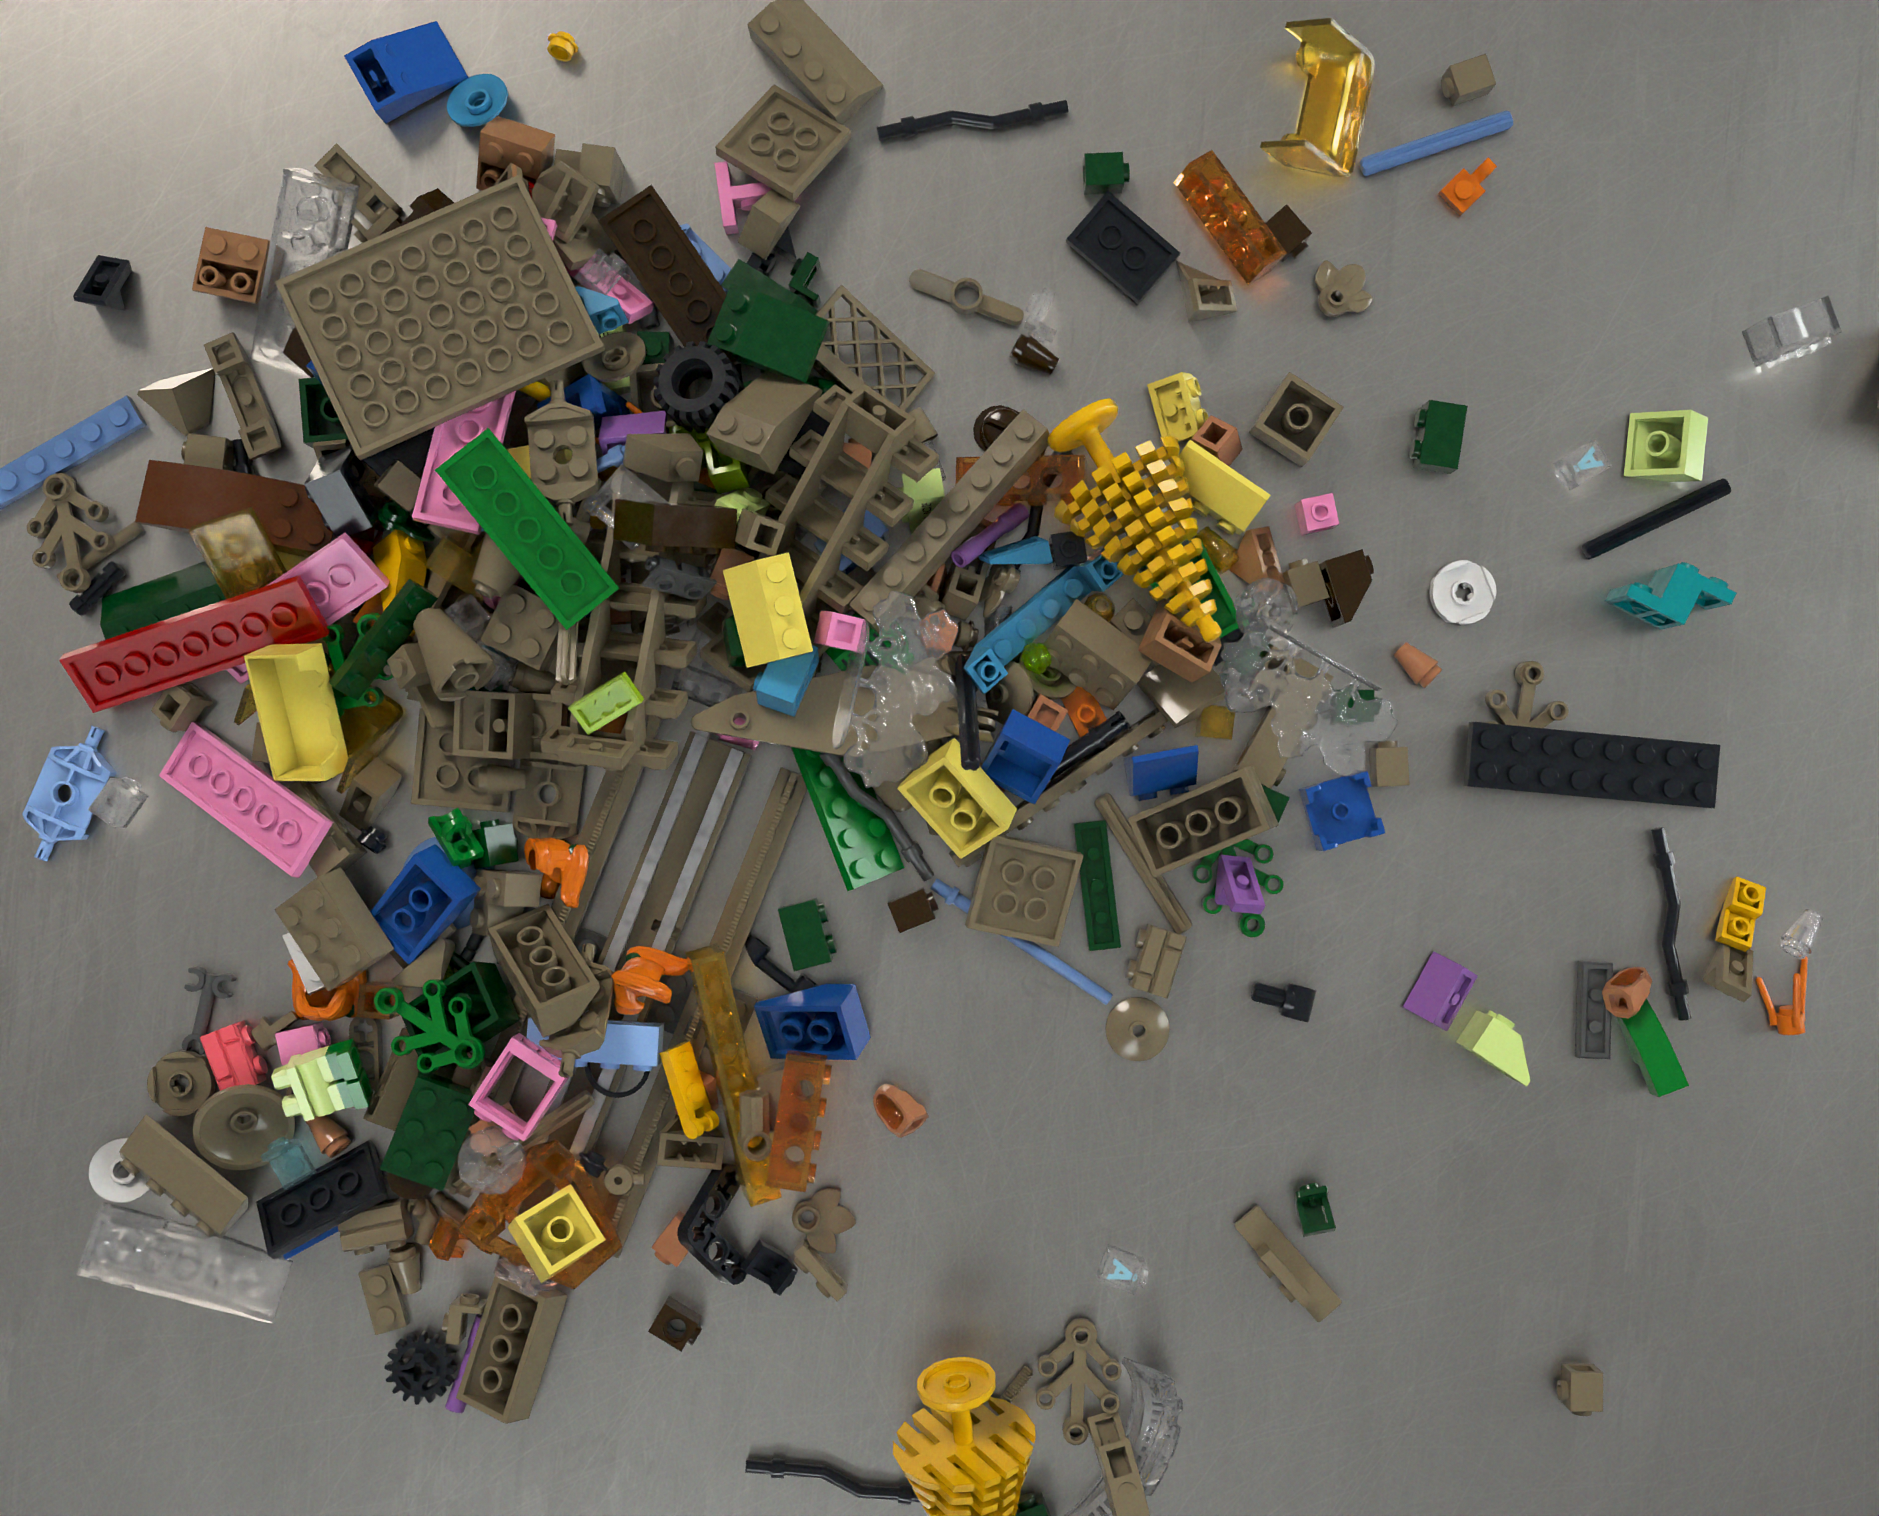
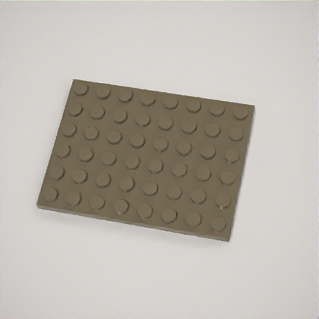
M520 174L274 281L359 460H363L605 351L604 345Z

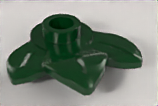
M386 503L384 508L378 510L377 518L385 529L392 532L395 529L401 530L421 541H434L435 537L431 534V530L427 528L430 524L426 523L424 525L421 522L414 521L409 514L410 512L404 510L397 503Z

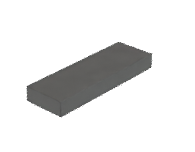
M1578 961L1575 1057L1610 1059L1612 1013L1605 1007L1602 990L1606 982L1613 977V963Z

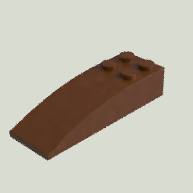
M149 460L136 514V523L303 557H310L336 539L332 530H328L324 525L322 513L316 503H313L308 498L305 485L216 468Z

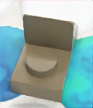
M1720 943L1703 976V981L1725 995L1744 1003L1752 996L1753 951L1749 949L1744 952Z

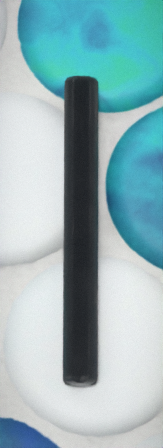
M1725 478L1717 480L1582 545L1584 555L1587 559L1602 555L1730 494L1731 487Z
M960 654L956 657L955 672L961 766L964 770L971 769L976 771L981 762L976 687L964 669L970 655L964 656Z

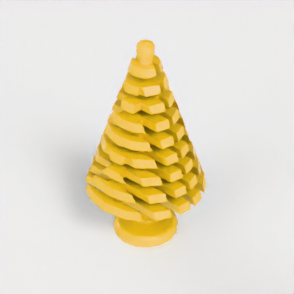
M1111 398L1101 399L1074 412L1053 429L1048 436L1047 443L1056 452H1066L1084 445L1098 468L1091 473L1097 486L1089 491L1084 481L1081 480L1070 490L1075 501L1066 505L1063 499H1061L1055 507L1054 517L1061 523L1070 525V530L1083 538H1086L1085 533L1093 529L1095 534L1085 540L1090 547L1096 550L1103 545L1105 550L1101 552V556L1110 563L1118 562L1117 569L1124 575L1136 574L1133 582L1140 588H1148L1147 586L1156 581L1159 586L1149 591V595L1156 601H1160L1165 597L1168 599L1176 595L1169 600V603L1164 608L1172 614H1177L1189 608L1190 611L1180 621L1188 627L1197 625L1201 636L1206 642L1216 640L1221 635L1222 630L1211 617L1217 611L1215 599L1208 600L1202 604L1200 602L1211 593V581L1206 579L1192 585L1200 579L1201 575L1207 572L1208 568L1204 558L1195 564L1190 562L1191 559L1202 553L1203 547L1201 539H1192L1198 532L1196 519L1189 518L1192 512H1194L1192 499L1188 498L1185 500L1184 497H1181L1189 492L1187 479L1183 477L1177 483L1174 481V478L1177 476L1182 478L1184 473L1183 460L1178 457L1180 451L1178 439L1172 436L1160 437L1163 446L1157 450L1150 440L1135 446L1139 460L1132 464L1126 451L1114 457L1100 435L1117 417L1118 406ZM1168 460L1171 464L1165 466L1163 462ZM1146 474L1147 478L1142 480L1141 477ZM1154 491H1156V492L1158 493V494H1156L1155 496H1152V494H1151V493H1153ZM1105 500L1106 503L1099 507L1098 504ZM1167 507L1168 511L1163 513L1161 510ZM1083 513L1085 517L1076 522L1075 517ZM1115 516L1116 520L1109 524L1108 520ZM1177 523L1179 527L1173 530L1171 526ZM1123 533L1127 535L1121 540H1119L1118 536H1120ZM1188 539L1190 543L1183 547L1181 543ZM1134 549L1137 551V553H1135L1132 556L1128 555V553ZM1146 565L1147 569L1145 571H1143L1142 573H1139V571H1137L1138 569Z
M970 1357L947 1358L935 1362L924 1369L917 1378V1394L923 1404L931 1409L932 1414L925 1408H922L912 1415L914 1425L921 1433H918L906 1421L896 1433L899 1442L906 1448L905 1451L893 1441V1455L928 1516H1016L1021 1488L1031 1460L1029 1457L1033 1451V1446L1029 1440L1034 1443L1036 1439L1035 1425L1023 1409L1006 1400L991 1397L996 1388L995 1372L988 1363L980 1359ZM988 1401L989 1406L999 1415L996 1416L992 1411H990L986 1406H984L983 1403Z

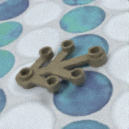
M56 473L45 479L43 492L47 498L35 518H32L27 524V532L31 536L39 539L46 538L42 546L34 551L32 561L38 567L44 569L52 568L56 563L54 552L61 540H63L67 567L60 574V584L67 591L82 593L89 588L91 578L89 573L82 569L76 534L89 541L95 550L103 553L111 551L115 541L110 534L98 532L74 517L71 504L84 510L86 516L96 522L105 521L108 518L109 509L105 504L91 501L76 491V482L71 476L64 473ZM99 507V514L94 516L95 509ZM57 509L58 519L51 529L48 521ZM41 523V530L37 533L36 527ZM105 537L106 542L100 547V541ZM46 554L47 559L44 563H42V556ZM80 576V582L76 585V580Z
M1536 661L1522 662L1515 670L1516 681L1522 685L1516 717L1507 705L1508 697L1504 691L1491 690L1485 696L1486 705L1495 711L1504 725L1544 728L1553 721L1565 719L1569 713L1568 706L1564 702L1554 701L1547 705L1544 712L1530 721L1536 685L1540 684L1544 678V669ZM1530 668L1536 671V677L1533 680L1528 675ZM1494 694L1500 696V703L1498 705H1495L1492 701ZM1556 705L1561 708V714L1558 717L1553 713ZM1487 721V722H1484V723L1499 724V723H1497V722H1495V721Z
M1083 1318L1071 1321L1065 1330L1066 1340L1049 1355H1044L1038 1360L1039 1373L1043 1377H1052L1057 1372V1364L1073 1352V1364L1051 1384L1040 1388L1036 1393L1037 1405L1043 1410H1048L1055 1405V1398L1072 1384L1070 1417L1064 1421L1062 1426L1065 1440L1072 1445L1084 1443L1089 1435L1087 1423L1083 1419L1085 1384L1100 1400V1405L1104 1412L1115 1413L1120 1407L1118 1395L1113 1391H1109L1086 1365L1087 1352L1102 1366L1103 1376L1109 1381H1116L1120 1378L1122 1373L1121 1366L1117 1360L1111 1359L1096 1342L1097 1331L1094 1324ZM1084 1331L1087 1333V1337L1085 1340L1079 1341L1075 1338L1076 1333ZM1049 1361L1053 1363V1368L1050 1371L1043 1370L1041 1366L1044 1362ZM1110 1365H1115L1117 1372L1110 1375L1106 1373V1368ZM1049 1394L1052 1398L1050 1402L1042 1403L1040 1401L1041 1395ZM1112 1397L1116 1402L1112 1407H1107L1104 1405L1105 1399ZM1073 1428H1079L1082 1433L1078 1437H1073L1070 1435V1431Z

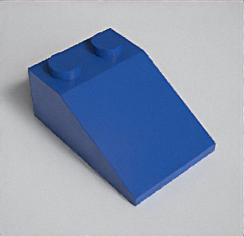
M1198 745L1123 758L1130 796L1138 795L1139 801L1158 798L1157 791L1169 789L1170 795L1189 792L1188 786L1196 785Z
M434 844L413 855L370 912L394 947V951L410 965L467 908L481 888L459 866L453 867L447 855Z
M824 984L759 1001L754 1005L770 1059L857 1060L871 1038L855 984Z

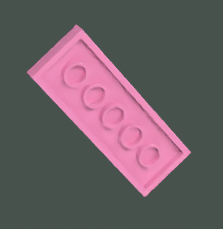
M345 532L268 585L300 575L329 626L388 587L390 580ZM246 663L226 669L240 684L249 679Z
M191 722L159 774L162 779L291 877L300 878L334 823L280 782L274 781L272 776L200 723Z

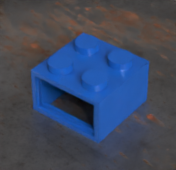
M1012 709L991 745L981 768L996 785L1035 805L1060 765L1070 739Z

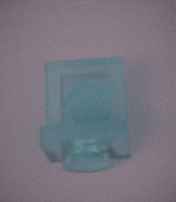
M281 1137L267 1146L269 1151L260 1156L263 1162H270L284 1190L290 1189L316 1173L299 1139L286 1140L285 1137Z

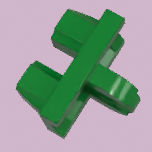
M459 808L453 809L443 816L428 818L431 830L453 867L459 866L462 869L471 866L473 860L483 857L484 850L472 831V824L467 816L462 815Z

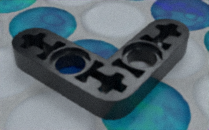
M722 1163L721 1170H711L680 1222L677 1236L681 1245L720 1282L738 1285L744 1281L747 1275L741 1267L745 1258L715 1228L738 1191L742 1182V1174L739 1167L735 1164ZM712 1196L714 1200V1208L711 1211V1213L708 1214V1212L706 1211V1202L709 1199V1197ZM715 1242L717 1246L716 1256L711 1260L709 1257V1248L712 1245V1243ZM724 1263H731V1268L728 1265H724Z

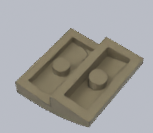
M1159 664L1137 682L1140 689L1174 728L1199 718L1204 708L1228 698L1231 688L1213 668L1210 673L1191 683Z

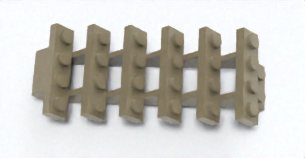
M864 383L851 395L837 385H834L814 402L813 412L830 423L826 433L822 437L810 429L790 447L789 456L806 467L799 481L788 473L766 491L765 497L766 501L782 511L778 521L785 524L786 527L776 555L789 552L796 582L803 586L799 596L811 644L818 647L819 657L830 646L814 643L820 615L815 613L817 597L839 613L844 614L850 608V602L864 588L839 570L841 553L868 571L888 552L889 544L863 526L866 510L893 527L913 508L914 500L888 482L891 465L918 482L938 464L939 454L913 437L916 418ZM845 433L876 454L869 469L843 451ZM821 479L852 499L845 513L819 496ZM797 523L827 543L821 556L795 539ZM751 549L759 555L757 560L771 557V555ZM716 602L697 619L696 628L712 639L700 649V658L745 691L752 692L758 673H764L768 663L749 668L746 665L728 667L723 626L725 619L733 615L732 606L728 609L720 602ZM814 672L812 678L816 677V672Z
M625 466L619 471L617 482L601 481V487L594 505L603 506L604 509L611 510L608 530L592 529L589 532L585 546L594 557L602 559L601 566L619 589L591 611L588 628L578 627L577 656L582 657L579 677H576V681L571 683V685L556 683L551 689L552 702L564 703L566 706H570L575 701L608 682L602 680L600 657H604L609 661H635L637 669L634 685L644 697V700L641 704L626 712L628 716L625 735L594 731L587 735L571 713L570 727L553 725L541 739L542 752L555 754L558 756V761L569 762L576 766L590 765L603 767L611 771L623 770L628 765L644 766L652 770H667L679 754L678 742L646 737L645 715L657 716L660 719H677L688 704V693L686 691L656 688L655 664L666 665L671 669L687 668L697 655V642L666 638L664 614L676 615L680 619L696 618L706 606L707 597L705 595L702 599H688L644 587L642 584L621 582L620 558H624L627 562L646 561L649 556L659 555L663 558L674 560L676 565L685 563L706 568L716 554L700 553L701 548L694 547L693 553L673 552L672 546H666V552L645 551L644 544L613 539L615 499L714 506L717 499L725 496V494L694 491L693 481L666 482ZM610 607L617 611H644L647 614L643 635L612 631Z

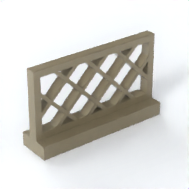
M840 285L816 313V316L823 318L829 311V318L824 319L830 322L831 341L822 342L812 368L824 379L834 381L838 387L851 395L863 383L867 385L862 379V368L877 367L878 386L868 387L873 390H879V394L886 398L885 390L900 389L901 404L898 407L905 411L934 376L935 372L843 285ZM840 296L850 305L851 317L835 318L834 304ZM851 322L853 341H837L836 323ZM858 322H868L873 326L874 340H859ZM875 344L876 363H861L860 345ZM881 344H892L897 349L898 362H883ZM853 345L855 364H844L839 359L838 346ZM826 346H832V352ZM898 366L900 385H885L883 367ZM905 366H915L924 374L917 384H906ZM850 368H855L856 374ZM913 388L907 395V389Z

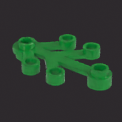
M369 613L363 615L358 620L357 630L360 637L354 648L372 627V620L376 621L381 614ZM332 624L327 626V628L336 632V640H333L330 634L322 639L328 646L336 673L346 660L341 644L345 637V632L340 625ZM324 652L328 667L330 665V658L328 654ZM383 668L374 680L382 679L387 681L395 677L392 673L387 675ZM332 686L339 719L344 715L345 709L364 705L374 707L381 704L384 700V693L377 686L367 688L359 700L350 696H343L344 693L334 689ZM370 691L376 695L375 702L369 698Z
M1245 839L1204 856L1200 864L1193 868L1192 877L1198 883L1204 884L1209 882L1213 875L1211 867L1220 851L1222 855L1237 856L1234 847H1237L1252 854L1257 862L1266 864L1273 859V850L1268 845H1259L1249 839ZM1261 848L1268 850L1269 855L1265 860H1261L1258 857V851ZM1200 868H1206L1208 871V875L1204 880H1200L1197 877V871ZM1254 868L1258 883L1263 886L1266 892L1278 894L1282 891L1284 883L1279 876L1268 875ZM1272 878H1275L1279 884L1275 890L1268 888V881ZM1216 882L1210 894L1205 896L1202 901L1203 909L1210 914L1220 912L1223 906L1218 905L1214 910L1207 908V901L1215 898ZM1242 913L1238 920V928L1245 936L1257 937L1265 929V920L1260 914ZM1250 919H1256L1258 922V927L1254 931H1250L1247 927Z
M439 979L428 980L423 985V994L428 999L432 1019L407 1003L403 993L398 988H382L376 993L374 1004L380 1013H398L426 1032L414 1036L403 1035L395 1037L391 1042V1050L395 1055L403 1056L410 1054L413 1049L441 1042L451 1050L437 1055L435 1053L420 1055L417 1059V1068L420 1072H435L440 1066L456 1063L463 1069L476 1068L484 1059L485 1048L480 1039L472 1036L468 1018L472 1008L471 1001L465 996L452 998L449 1002V1012L455 1017L458 1035L456 1036L448 1028L442 997L446 992V986ZM433 984L438 988L436 995L431 992ZM391 995H394L395 997L394 1006H392L390 1003ZM458 1001L463 1003L462 1012L457 1010ZM401 1040L406 1044L404 1051L399 1046ZM469 1046L473 1050L472 1058L467 1055V1048ZM427 1057L430 1058L432 1062L430 1068H427L425 1065V1060Z

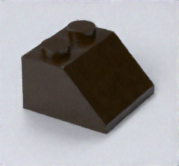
M1363 549L1326 560L1319 564L1329 598L1323 601L1332 628L1352 620L1372 582L1373 564L1370 557L1364 555Z

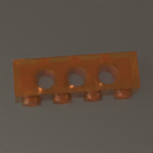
M1213 150L1188 163L1174 183L1245 282L1249 285L1271 272L1287 252Z
M1085 455L1039 456L1023 474L1030 478L1029 484L1024 488L1012 486L996 505L1013 506L1015 501H1028V505L1043 506L1047 505V501H1061V499H1063L1066 505L1071 504L1075 499L1070 490L1081 480L1087 486V460ZM956 457V484L980 457ZM1059 475L1062 477V482L1059 486L1049 488L1045 485L1048 477Z
M788 1050L786 1053L766 1181L767 1187L806 1192L808 1183L814 1184L817 1164L811 1163L813 1150L819 1151L822 1131L816 1130L818 1117L824 1118L827 1098L821 1097L823 1084H830L832 1065L826 1064V1055ZM801 1080L810 1081L814 1086V1093L809 1096H803L798 1093L796 1084ZM802 1113L808 1117L809 1125L803 1129L796 1128L791 1122V1117L794 1114ZM797 1146L804 1152V1158L800 1161H792L787 1157L786 1150L789 1147Z

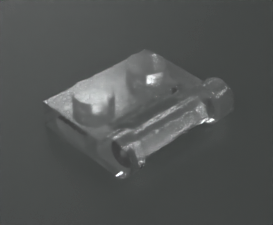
M621 464L599 491L585 501L583 509L591 516L596 515L613 530L614 513L605 506L611 499L613 501L615 499H627L639 502H668ZM623 541V543L631 550L636 549L640 545L638 543Z

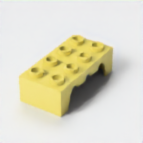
M322 643L274 644L244 655L274 781H327L350 769L332 685L329 683L330 676Z

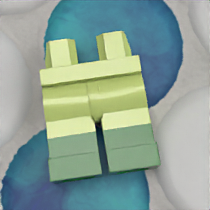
M354 1038L309 1051L302 1055H293L287 1065L274 1069L271 1079L275 1089L280 1090L292 1087L294 1094L284 1096L282 1100V1108L286 1117L302 1115L304 1121L314 1119L315 1116H325L346 1108L355 1107L358 1110L369 1107L374 1092L365 1068H361L363 1062Z

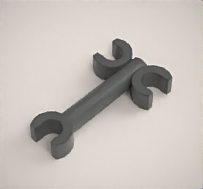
M192 967L188 969V972L196 974L199 982L197 985L185 984L184 989L190 992L202 990L192 1034L185 1037L182 1042V1049L185 1051L190 1050L193 1041L197 1040L200 1043L199 1054H205L199 1037L206 1035L214 995L222 999L232 997L233 993L223 990L222 983L224 980L228 982L236 981L237 977L229 973L218 976L207 973L202 967Z

